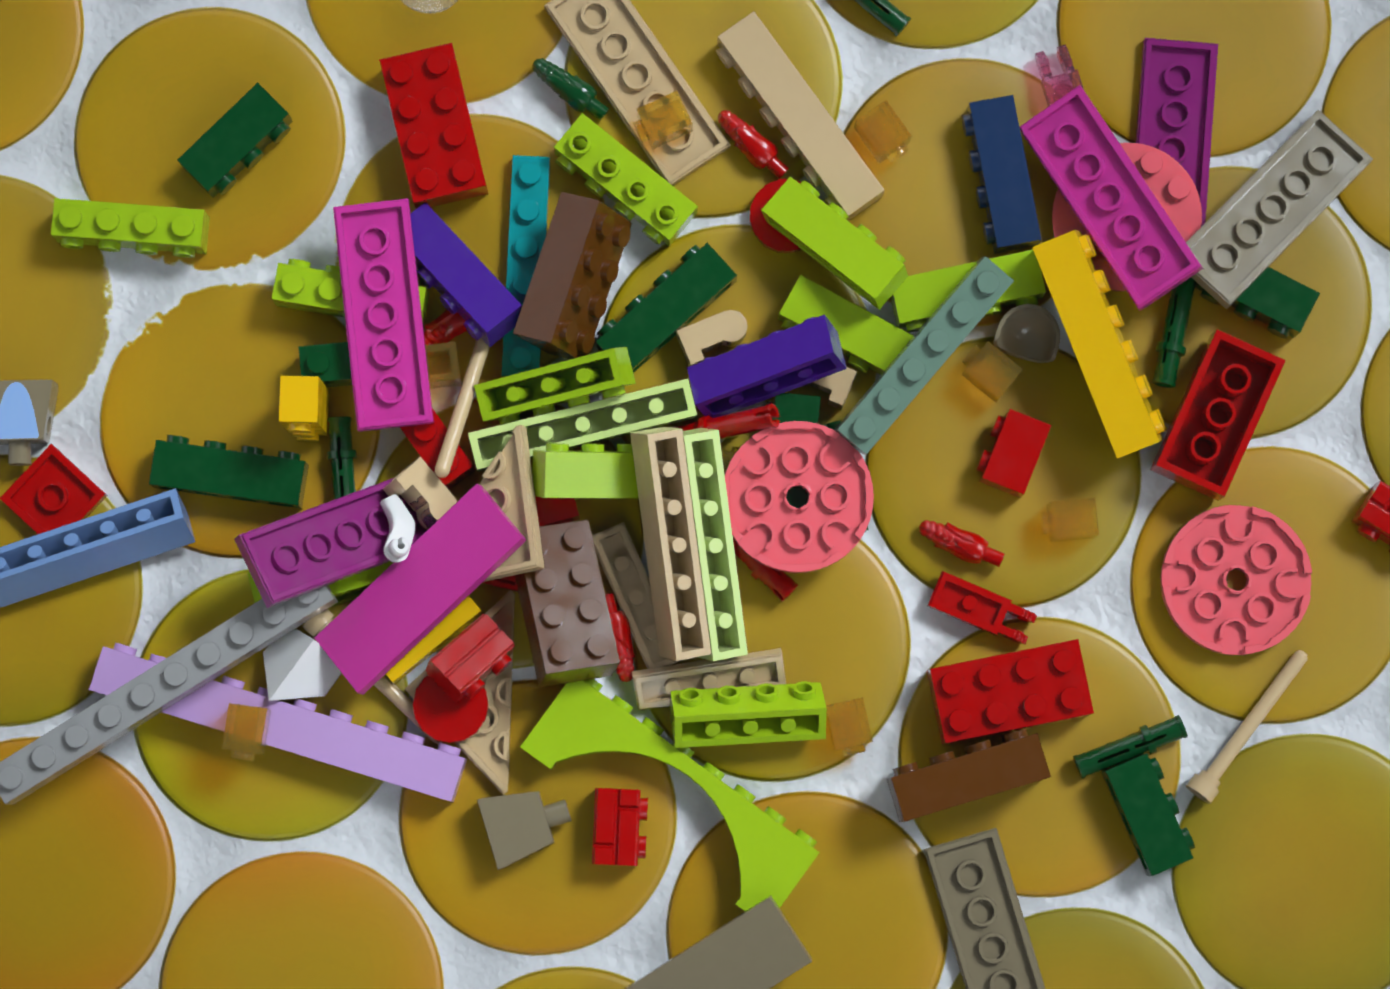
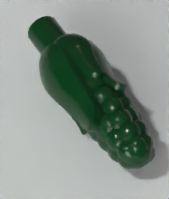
M543 58L536 59L533 62L532 69L536 72L537 76L543 82H546L547 86L551 87L559 95L558 97L568 103L574 110L578 112L587 110L600 121L607 114L609 108L595 98L597 92L589 83L581 80L577 75H571L568 71H564L563 68H559Z

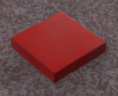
M50 444L0 499L37 534H41L87 518L108 495L59 449Z

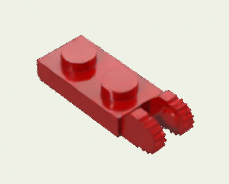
M944 571L941 572L927 607L995 636L999 634L1023 645L1026 644L1028 636L1017 629H1011L1002 625L1006 613L1027 623H1035L1037 618L1035 613L1012 604V600Z

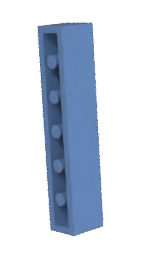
M176 488L0 547V608L194 543L195 538L189 515Z

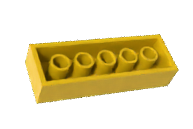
M1073 230L1032 247L1117 459L1164 439L1162 432L1167 430L1164 419L1159 409L1152 411L1147 397H1150L1153 393L1146 375L1138 376L1133 364V362L1139 360L1131 339L1126 341L1123 339L1119 327L1124 326L1125 323L1117 304L1112 306L1109 304L1105 293L1111 291L1104 271H1096L1091 258L1097 256L1090 236L1086 234L1082 236L1080 231Z

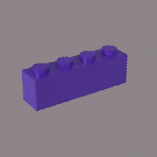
M426 202L411 213V223L418 278L428 289L433 286L441 294L439 297L441 303L452 315L458 312L465 320L463 323L464 327L475 340L478 341L482 338L491 347L515 328L522 305Z
M825 314L819 317L808 318L801 324L785 330L772 332L765 338L749 344L738 345L729 352L716 357L705 358L700 363L687 367L696 407L704 416L709 415L713 418L730 414L847 369L838 332Z

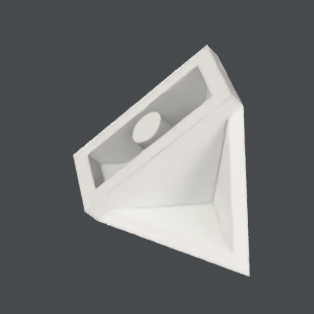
M297 629L292 630L268 645L263 652L269 701L325 697L342 674L320 644Z

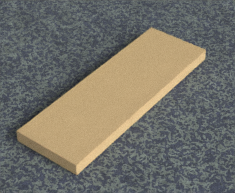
M551 0L544 5L549 16L654 168L672 186L730 148L729 142L630 0Z

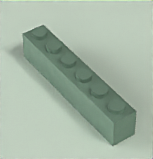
M986 256L980 258L834 430L841 434L859 452L866 455L1014 280Z

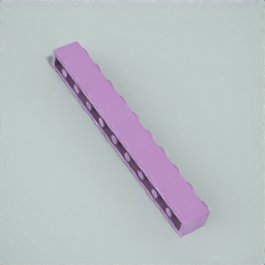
M116 642L113 649L103 646L89 690L108 695L166 658L152 653L149 660L135 656L137 649ZM223 676L221 683L212 680L162 712L450 802L455 800L467 761L466 758L459 756L460 748L440 742L438 749L424 746V737L403 731L401 738L387 734L388 726L367 720L365 727L351 723L353 715L331 709L329 716L315 712L317 704L298 698L294 700L293 705L279 700L269 701L267 689L259 687L257 694L243 690L245 682Z

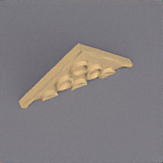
M518 425L513 429L512 433L514 434L502 452L499 451L482 475L484 478L479 485L483 486L527 541L483 582L545 569L527 428L523 425Z
M510 590L485 614L513 641L515 594ZM513 661L498 676L491 672L483 679L486 684L484 688L487 692L489 708L482 727L476 734L465 741L454 742L503 795L508 792ZM425 670L405 688L413 699L417 687L424 677L427 676Z

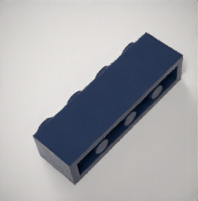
M1009 95L970 102L966 110L967 114L962 115V126L965 137L971 136L974 150L969 151V161L972 173L978 172L981 186L976 187V197L979 209H986L988 222L983 223L986 245H993L994 254L1034 247L1042 239L1014 97Z

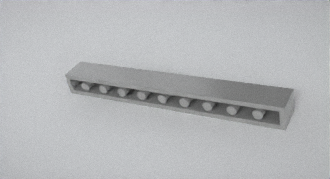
M327 585L270 608L266 607L263 599L254 603L1 761L0 797L5 804H15L331 607L338 602Z

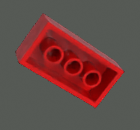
M447 43L379 59L415 209L425 202L430 207H436L488 194L453 44Z
M1218 329L1212 333L1150 470L1214 500L1219 501L1224 498L1286 360Z
M1079 639L927 670L942 745L1094 714Z

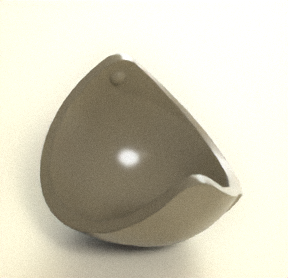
M1023 304L1014 307L1004 315L997 327L993 344L1000 351L1010 356L1030 362L1049 363L1053 362L1057 355L1060 344V329L1056 319L1048 310L1034 304Z

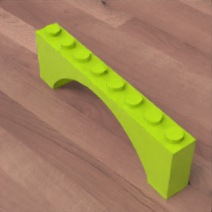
M595 679L566 683L520 747L551 770L558 762L567 759L607 752L638 754L656 759L676 768L691 778L706 792L717 806L728 826L737 853L740 872V897L735 905L747 911L771 895L780 908L820 853L813 848L817 841L801 829H798L795 834L783 826L787 819L768 806L765 811H762L752 802L756 797L739 784L732 789L721 780L725 774L709 762H706L703 767L691 759L695 752L690 748H675L674 743L670 744L660 736L664 730L653 721L645 717L641 723L630 714L633 707L617 695L610 700L599 691L603 685Z

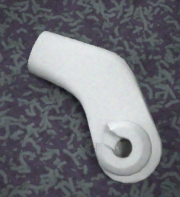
M394 494L380 502L390 528L383 549L388 560L399 563L408 557L415 533V521L399 496Z

